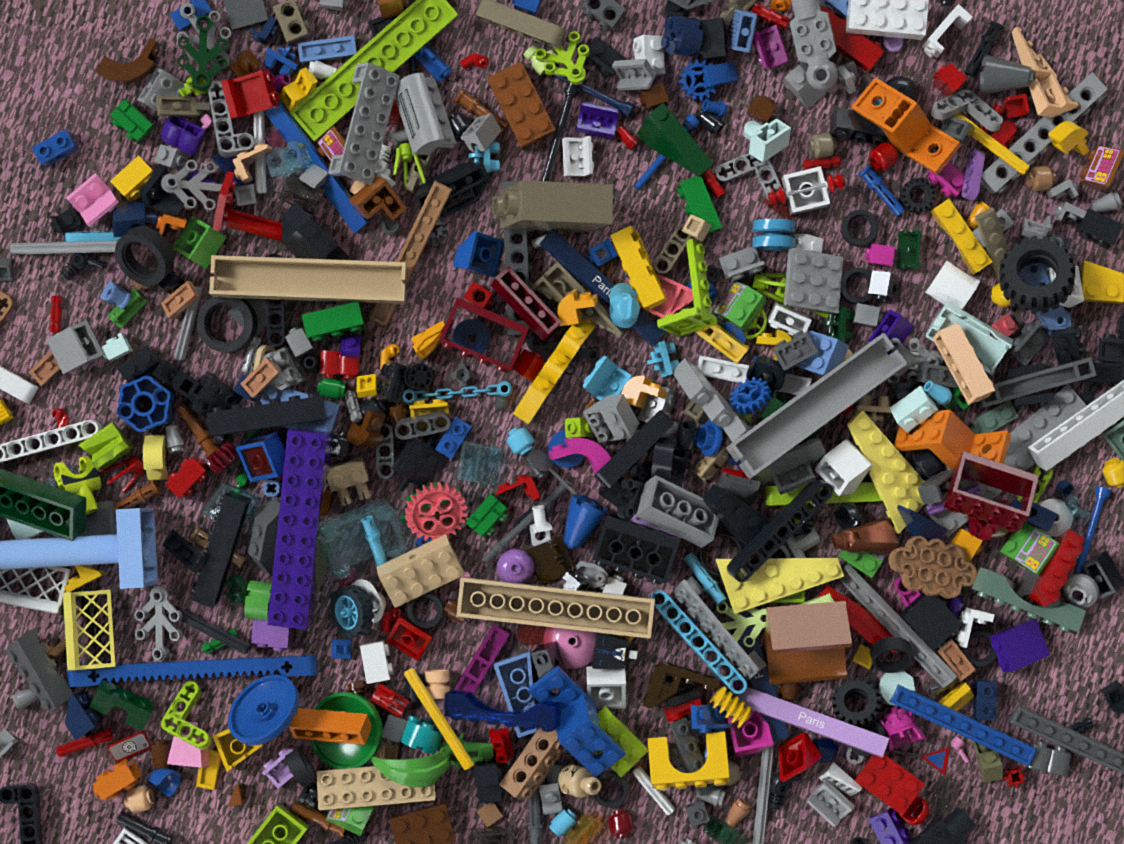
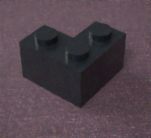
M496 760L474 763L473 771L479 804L502 801V795H506L505 789L499 785L500 779L503 778L502 764L498 765Z

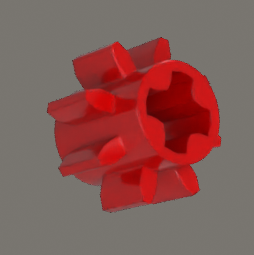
M1010 764L1009 769H1003L1005 772L1003 780H1008L1006 786L1010 787L1014 784V787L1018 789V784H1025L1023 776L1027 774L1020 772L1022 769L1020 765L1015 769ZM1011 774H1016L1018 776L1017 779L1012 778Z

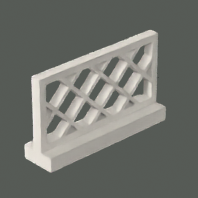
M43 567L47 575L39 580L33 573L38 568H28V571L20 576L15 569H12L17 578L9 583L6 582L3 574L11 569L3 570L0 572V577L5 585L0 588V603L61 615L63 593L66 592L64 586L68 584L67 580H69L71 569ZM58 571L65 572L64 580L56 584L52 575ZM31 573L36 582L26 587L21 579ZM50 577L55 586L44 591L40 582ZM19 580L24 589L18 593H13L9 586ZM38 584L42 594L32 597L28 590ZM57 589L60 594L58 602L51 601L47 594Z

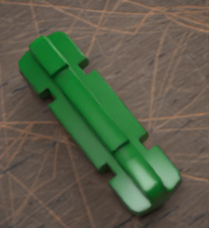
M234 628L227 631L228 633L239 638L238 633ZM212 639L210 643L208 641L202 644V649L207 655L212 653L213 649L217 650L225 646V644Z

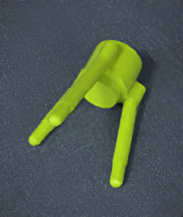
M410 143L400 144L399 148H396L393 175H397L401 158V161L404 162V186L406 188L408 180H406L408 176V162H411L412 158H414L422 183L425 184L426 180L418 155H413Z
M755 273L752 288L757 289L758 293L784 304V299L764 289L768 290L769 285L785 287L786 283L770 281V278L786 277V273Z

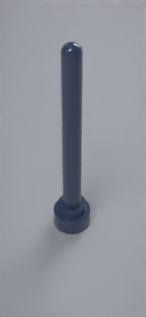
M551 75L568 84L569 80L567 77ZM584 83L579 84V90L619 109L622 116L629 118L634 104L628 101L627 103L624 101L620 102Z

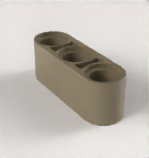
M685 224L679 225L655 260L653 267L656 273L666 275L685 248L687 241L691 238L689 235L685 239L678 236V231L683 229ZM674 245L677 247L678 253L671 255L668 253L667 248ZM660 261L667 263V270L660 271L657 268V263Z

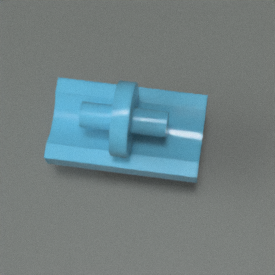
M493 141L486 151L483 152L478 149V146H474L476 150L474 153L469 154L470 159H474V162H482L487 173L500 169L499 160H490V153H499V142Z
M658 342L654 345L655 351L650 352L652 360H648L647 365L653 364L655 371L660 370L662 378L672 375V371L677 367L679 361L669 360L668 354L675 353L676 351L673 342Z

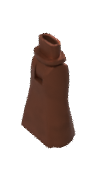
M886 518L848 528L830 536L834 549H841V551L850 553L873 552L890 554L899 545L890 519Z

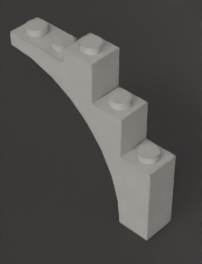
M684 358L672 371L689 399L704 409L711 422L724 429L732 443L754 427L737 411H734L733 407L705 378L697 365Z

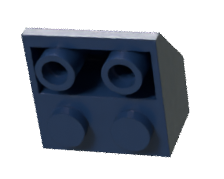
M82 691L70 696L65 725L75 740L85 736L103 723L101 721L102 715L100 712L89 708L91 699L86 693L83 694Z

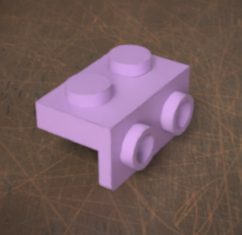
M294 745L290 749L286 746L278 753L280 757L276 761L271 759L264 765L263 775L266 774L278 789L293 777L286 764L285 756L296 749Z

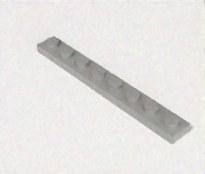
M849 563L842 569L844 577L838 578L839 581L874 615L893 637H900L911 643L912 656L943 688L950 684L957 675Z

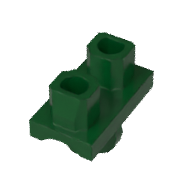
M839 307L838 314H829L828 321H823V325L828 326L830 337L839 339L842 342L852 339L851 329H846V322H852L853 312L847 310V307Z

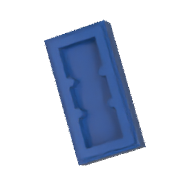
M192 0L188 2L195 7V16L197 18L202 15L207 16L212 11L206 0ZM180 8L169 14L180 32L192 25L189 19L181 16ZM184 8V13L190 14L191 8Z

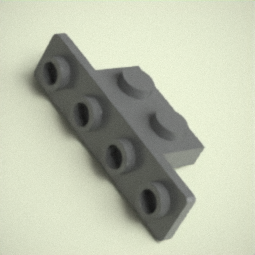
M682 718L670 724L676 741L669 743V754L674 760L677 770L682 773L698 771L703 767L705 761L687 718ZM714 783L707 784L706 787H696L699 796H703L716 788Z

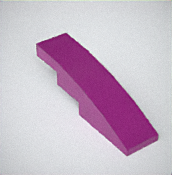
M493 624L452 692L469 702L509 637V633Z

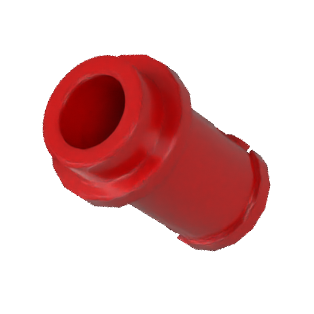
M621 126L615 132V135L626 145V149L632 150L639 143L637 137H633L624 126Z

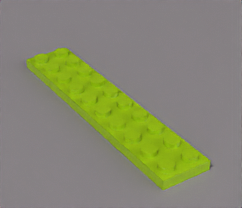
M416 0L291 110L290 114L316 142L355 108L360 85L352 83L357 64L369 62L394 73L459 15L446 0Z

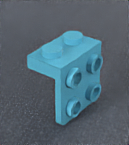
M603 356L597 361L592 373L585 378L583 388L598 400H602L607 396L621 394L624 385L633 376L618 367L608 357Z

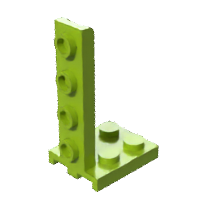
M693 238L689 239L686 245L694 307L682 309L679 313L668 314L664 318L657 320L658 328L677 337L717 324V317L711 314L712 303L708 291L707 265L704 259L705 249L702 243Z

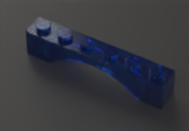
M452 689L445 693L444 716H450L452 720H462V718L469 719L470 722H480L481 720L487 721V724L490 725L505 723L507 727L521 725L524 726V729H535L536 727L542 728V731L552 732L561 726L562 703L543 700L525 710L504 711L486 705L470 691Z

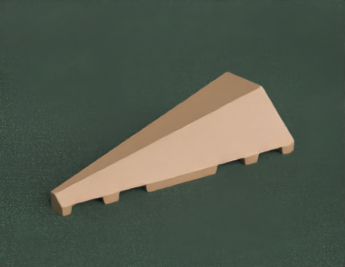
M1015 27L1011 33L1021 64L1032 68V71H1035V81L1031 83L1029 89L1038 116L1052 118L1079 106L1078 102L1072 101L1067 95L1068 89L1060 86L1057 80L1058 76L1041 54L1037 55L1031 48L1033 43L1025 40L1020 27Z

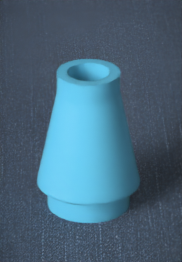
M928 381L924 385V391L938 405L944 406L951 401L952 393L949 388L935 384L932 381Z

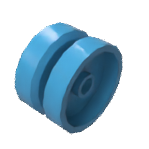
M759 219L753 221L752 231L762 234L752 239L753 249L782 251L795 248V238L786 235L795 231V221L788 219Z

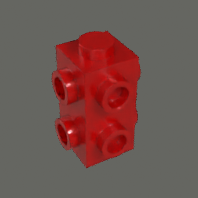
M195 457L186 458L180 465L182 468L177 473L173 472L167 478L168 483L165 486L179 499L188 498L194 492L193 487L197 483L201 484L207 478L206 473L209 470L206 468L207 464L200 457L197 459Z

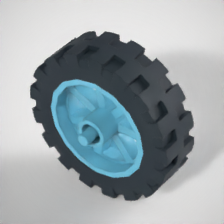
M350 585L340 587L333 593L334 596L331 597L330 616L331 619L333 618L334 627H337L338 633H342L344 637L353 638L365 635L373 625L374 613L372 609L374 607L370 602V596H367L366 590L361 589V586Z

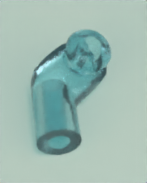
M1069 495L1068 499L1065 500V505L1071 514L1087 520L1090 512L1076 505L1078 498L1074 495Z

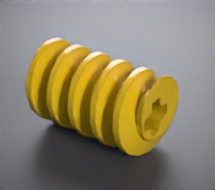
M722 686L713 695L709 703L714 701V709L720 706V714L726 711V719L733 716L731 723L738 720L737 727L740 728L752 713V711L750 712L751 706L747 705L744 707L745 702L743 700L738 702L739 697H732L733 692H726L727 687Z

